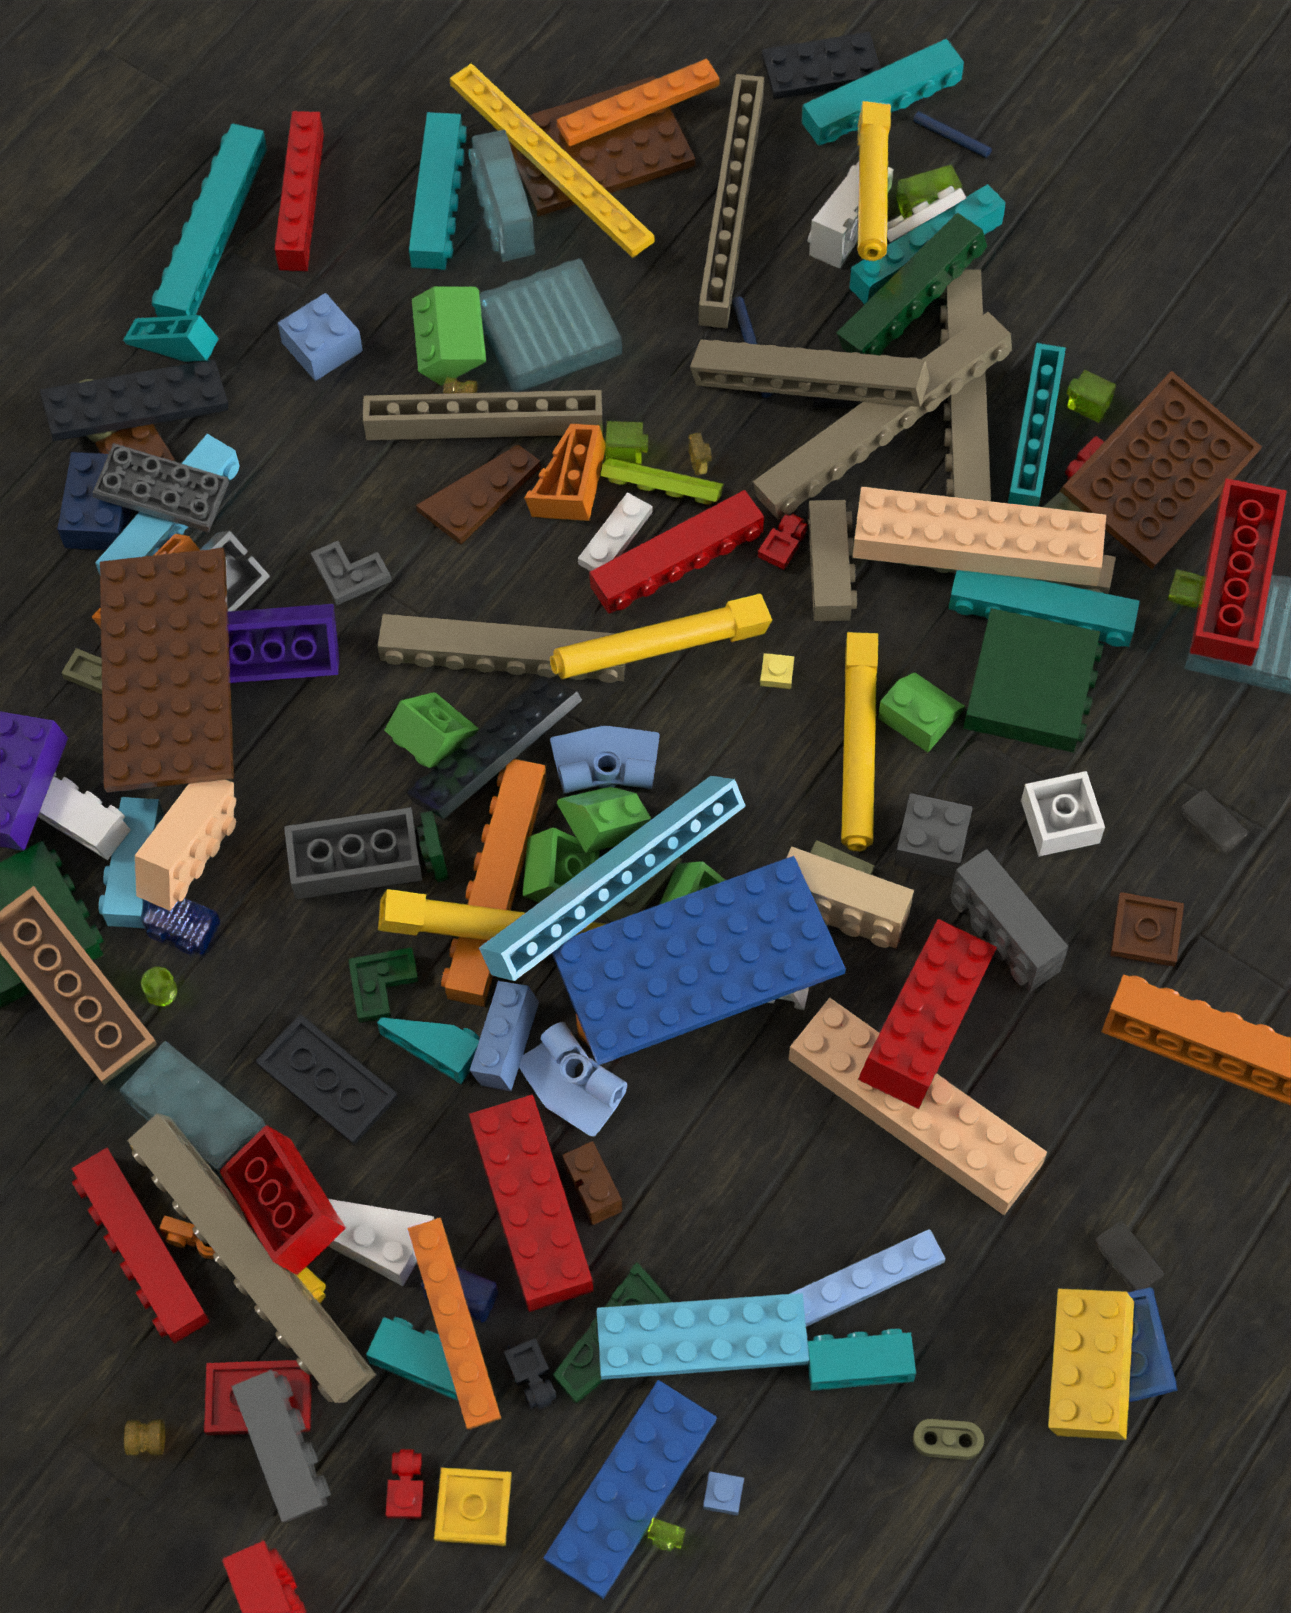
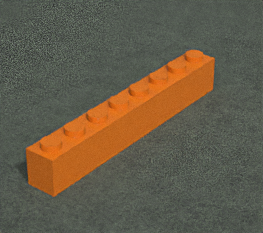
M513 759L506 765V769H502L499 772L497 786L500 787L498 797H492L489 814L493 816L491 823L485 824L482 833V842L485 843L483 852H477L474 861V871H477L474 881H469L466 890V899L469 900L468 905L511 911L526 857L527 837L532 835L547 779L545 765ZM465 937L452 940L449 954L453 958L451 967L444 969L441 986L445 987L447 999L485 1007L493 976L479 947L488 940Z

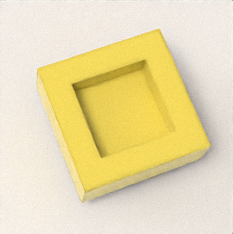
M764 653L760 686L791 689L794 656Z

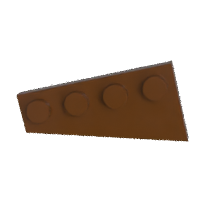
M516 445L417 504V512L461 545L541 467L540 460L520 445Z

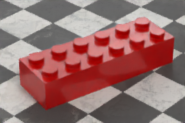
M1225 479L1219 497L1190 648L1191 654L1252 666L1260 642L1286 490Z
M938 919L866 1059L858 1080L919 1109L997 947Z
M533 1094L470 1113L469 1118L528 1311L531 1312L594 1292L593 1280Z

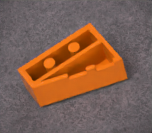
M569 425L552 453L553 458L546 469L542 468L538 475L540 479L533 490H529L524 497L532 517L590 520L606 448L600 425Z

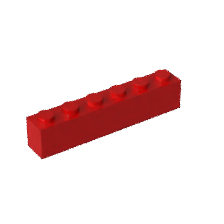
M292 111L275 243L278 268L283 271H308L324 137L320 112Z
M744 490L590 571V587L608 614L616 610H623L634 600L642 596L652 595L664 584L676 582L685 573L695 568L700 569L704 567L711 559L719 555L729 554L736 546L743 542L755 540L763 532L764 516Z
M105 1148L73 1167L72 1170L77 1179L72 1181V1184L81 1199L88 1196L93 1204L92 1207L88 1208L90 1215L97 1226L104 1223L109 1233L103 1237L113 1254L118 1251L122 1254L125 1261L119 1265L129 1282L136 1278L141 1287L140 1290L136 1291V1294L144 1308L148 1309L152 1306L158 1317L153 1319L152 1322L161 1337L169 1335L175 1344L209 1323L210 1321L109 1149Z

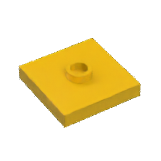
M441 1468L434 1540L505 1546L511 1472Z

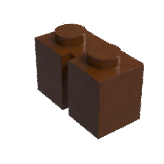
M593 1141L562 1155L564 1169L576 1194L579 1193V1200L592 1225L622 1212V1199Z

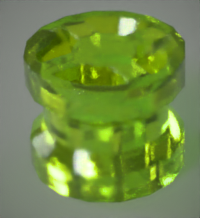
M154 967L146 971L142 976L141 987L151 1004L166 1006L176 998L178 992L177 985L172 974L167 969Z

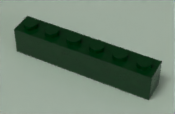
M957 212L836 332L842 349L848 353L857 352L880 356L883 350L894 339H897L904 329L914 319L918 318L934 299L941 296L944 289L954 279L961 276L964 269L975 258L982 255L987 247L983 230Z

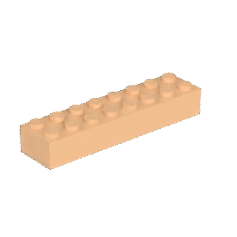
M861 487L852 558L1097 586L1102 569L1106 515Z
M829 998L790 1046L789 1061L1001 1214L1005 1215L1043 1165L1047 1152L937 1073L919 1109L859 1081L860 1073L879 1032Z

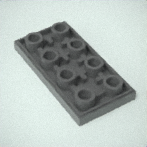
M113 443L93 490V498L209 533L229 484V478Z

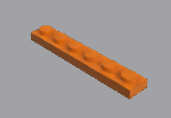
M705 59L557 119V127L570 147L720 86V78L708 59Z
M437 1218L409 1227L407 1229L466 1427L469 1430L502 1419L442 1219Z

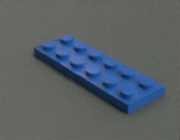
M658 1380L544 1556V1561L604 1599L713 1427L717 1417Z

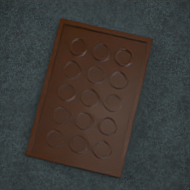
M655 76L528 115L537 126L609 193L695 166V157L670 106L570 147L557 127V119L656 79ZM499 132L537 217L575 205L563 191Z
M1170 371L1068 480L1060 492L1083 512L1106 515L1105 530L1149 568L1153 569L1221 494L1225 479L1234 480L1261 450L1262 446L1174 372Z

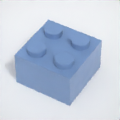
M326 293L278 322L282 343L315 381L363 351L359 330Z

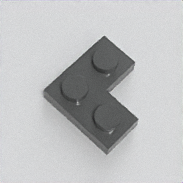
M338 541L311 552L312 560L336 606L392 581L391 575L378 552L351 564Z

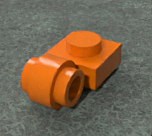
M164 1215L160 1231L162 1236L166 1238L165 1241L180 1248H184L185 1244L194 1247L196 1245L202 1257L214 1259L213 1254L215 1251L213 1248L206 1247V1244L194 1234L192 1230L194 1224Z

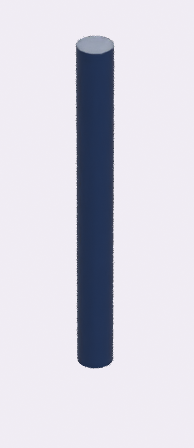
M735 297L732 300V304L744 342L758 345L742 297ZM760 392L763 398L770 397L773 394L769 392Z

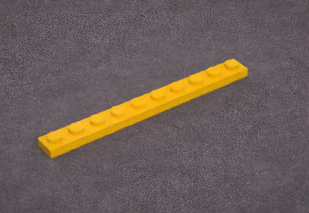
M472 63L450 78L451 86L632 258L654 243V235Z

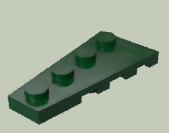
M636 1262L629 1275L618 1286L605 1307L672 1302ZM597 1316L584 1336L579 1339L553 1374L554 1379L575 1404L605 1380H601Z

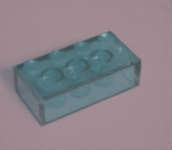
M505 129L472 136L473 149H468L472 165L470 171L473 183L477 184L479 188L477 189L480 206H484L485 209L483 213L487 229L490 228L492 232L490 238L493 250L499 251L502 262L534 255L533 219Z
M166 1041L158 1047L120 1088L125 1101L147 1120L153 1118L157 1113L170 1116L223 1182L224 1179L219 1170L266 1126L260 1116Z

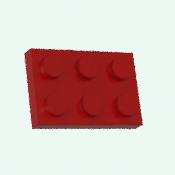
M296 1360L207 1363L205 1434H249L231 1386L270 1370L287 1377L293 1392V1396L288 1398L292 1409H299L306 1429L301 1432H311L312 1374H306Z

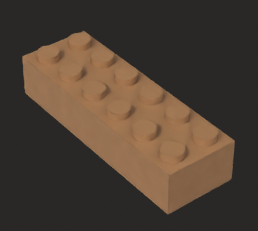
M34 886L0 911V954L103 1085L107 1084L157 1045L152 1035Z

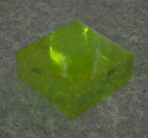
M1176 569L1167 600L1197 608L1204 576Z
M655 1518L651 1519L647 1531L648 1538L653 1540L652 1545L666 1551H672L673 1547L682 1549L686 1537V1529Z

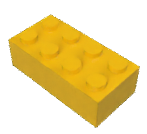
M1058 1289L1048 1428L1057 1436L1126 1440L1135 1303L1127 1292Z

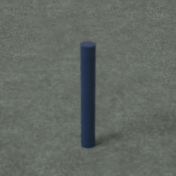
M919 111L916 113L913 122L984 158L990 155L992 148Z

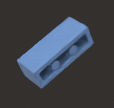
M502 981L497 983L470 1068V1072L481 1086L512 1091L539 1004L538 999L529 986Z

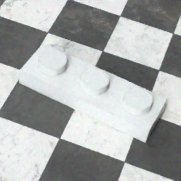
M950 186L937 194L939 199L929 204L926 200L912 208L914 214L904 219L900 215L887 223L889 227L887 229L889 242L966 199L962 189L957 188L954 190L953 186Z
M626 493L578 557V564L592 571L620 556L653 513L652 506Z

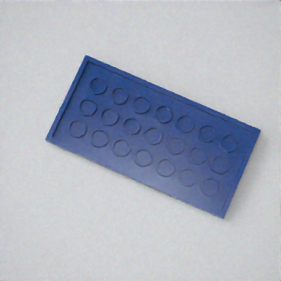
M795 856L578 934L552 952L598 1066L845 974L846 970Z

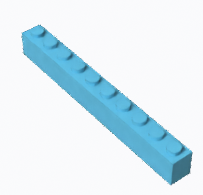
M716 776L708 777L480 946L479 950L491 975L515 981L743 809L745 803L735 779Z

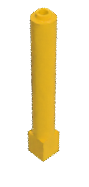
M863 101L858 121V254L865 260L876 261L883 258L887 253L888 135L890 131L891 105Z
M762 594L728 601L723 608L555 648L553 656H550V665L554 674H558L561 679L726 638H730L731 642L762 635L765 634L772 618Z
M847 632L841 842L851 851H863L873 844L878 633Z
M387 889L380 900L378 931L416 936L420 931L489 941L525 913L426 899V894ZM592 922L576 935L606 925V923Z

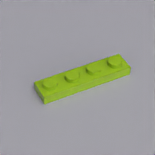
M608 458L603 463L601 476L608 477V481L611 483L626 484V482L637 484V488L642 490L654 491L655 488L665 490L669 496L695 497V501L704 504H711L712 501L717 502L722 495L724 485Z

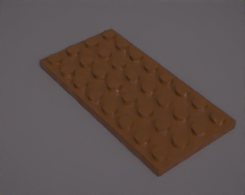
M216 548L100 561L104 789L108 793L234 779L226 557L224 549Z

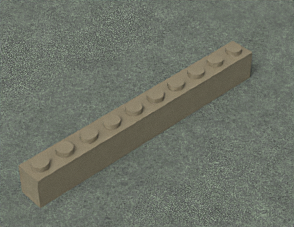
M736 74L699 301V325L728 328L763 104L764 77Z
M964 270L961 276L954 279L939 296V299H944V305H940V323H945V329H941V345L983 316L981 270ZM984 372L980 377L973 378L965 384L957 394L950 395L948 403H944L943 421H949V428L944 430V446L950 447V454L945 455V472H950L951 479L946 480L947 497L991 501L986 374Z
M989 312L985 313L923 358L926 361L930 380L921 407L862 402L754 480L753 484L757 498L778 520L786 514L793 513L809 497L818 495L827 484L833 480L840 479L849 468L856 463L866 460L871 452L880 446L888 444L896 434L903 429L910 428L922 415L935 410L940 402L950 395L957 394L965 384L973 378L983 375L986 369L995 362L1005 359L1012 351L1011 333Z
M157 1113L127 1140L134 1149L131 1152L133 1157L142 1166H148L154 1174L152 1180L155 1185L163 1192L167 1191L174 1199L172 1202L174 1209L182 1217H188L194 1224L192 1230L198 1239L205 1244L208 1242L215 1251L213 1257L216 1262L226 1270L229 1268L236 1277L233 1280L236 1287L244 1295H250L257 1305L254 1308L258 1315L266 1322L271 1321L278 1330L275 1333L278 1340L286 1348L291 1347L299 1358L296 1361L300 1368L308 1375L313 1374L320 1383L318 1390L329 1402L346 1403L376 1376L375 1372L299 1277L271 1260L234 1196L170 1116Z

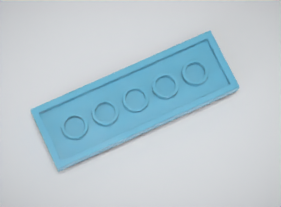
M803 1293L597 1308L601 1380L809 1365Z

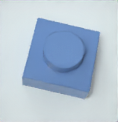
M709 1471L703 1509L738 1515L744 1478Z

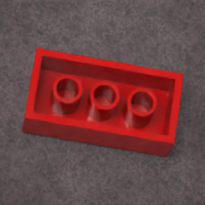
M268 1125L260 1130L219 1170L271 1260L296 1275L307 1267L346 1229L291 1139Z
M262 1541L222 1559L242 1613H307L303 1602L300 1601L299 1596L294 1591L297 1585L290 1568L287 1567L286 1562L283 1561L281 1555L278 1554L276 1548L270 1550L267 1544Z

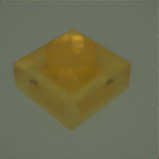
M701 433L690 434L689 454L695 475L707 473V461L712 460L710 446L708 443H703Z

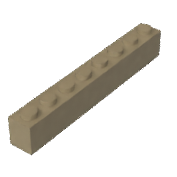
M700 340L690 366L697 386L921 407L930 380L924 359L868 355L857 352L812 350L801 347L756 345L745 342H723L720 340Z
M601 390L363 396V424L366 440L563 436L570 424L600 425L603 434Z
M383 614L378 651L380 661H386L393 665L412 663L421 667L435 665L446 666L453 670L471 668L481 672L506 671L513 675L530 673L550 678L559 676L553 673L550 665V656H553L555 648L616 633ZM626 663L569 678L574 680H584L585 678L599 679L606 683L624 681Z

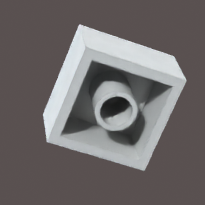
M1087 771L1025 784L1021 802L1038 856L1100 843L1105 826Z

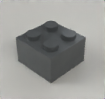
M910 793L894 865L954 878L956 869L960 866L972 806Z

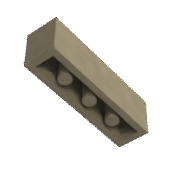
M846 500L809 501L808 526L814 621H848L851 617V609H857L856 590H851L850 583L855 582V564H849V556H853L854 541L853 538H848L847 530H852V512H846Z

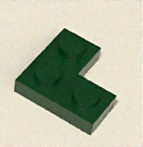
M433 811L421 813L423 825L417 826L427 872H434L437 883L449 880Z
M412 947L348 959L359 1023L391 1017L386 987L418 982Z

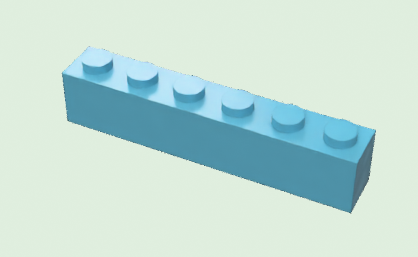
M209 434L200 441L181 463L227 477L229 480L236 476L240 467L236 450ZM139 512L96 561L99 574L100 561L153 556L174 534L183 535L188 526Z

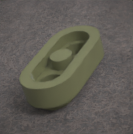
M927 1419L920 1422L915 1428L913 1444L920 1454L927 1457L968 1460L980 1453L984 1444V1436L981 1429L971 1422ZM932 1434L937 1442L934 1445H929L924 1441V1436ZM961 1437L969 1438L971 1446L967 1448L962 1447L959 1439Z

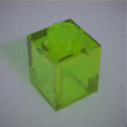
M1084 370L1079 379L1074 378L1067 389L1066 394L1070 395L1067 407L1099 422L1113 400L1116 384Z
M607 421L606 460L611 458L628 463L642 464V452H648L649 434H643V422Z

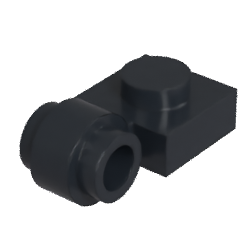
M536 1338L504 1351L505 1359L517 1386L529 1382V1388L524 1389L523 1392L530 1409L537 1407L540 1410L552 1405L551 1401L557 1399L550 1380L543 1381L542 1378H539L548 1374L549 1368Z

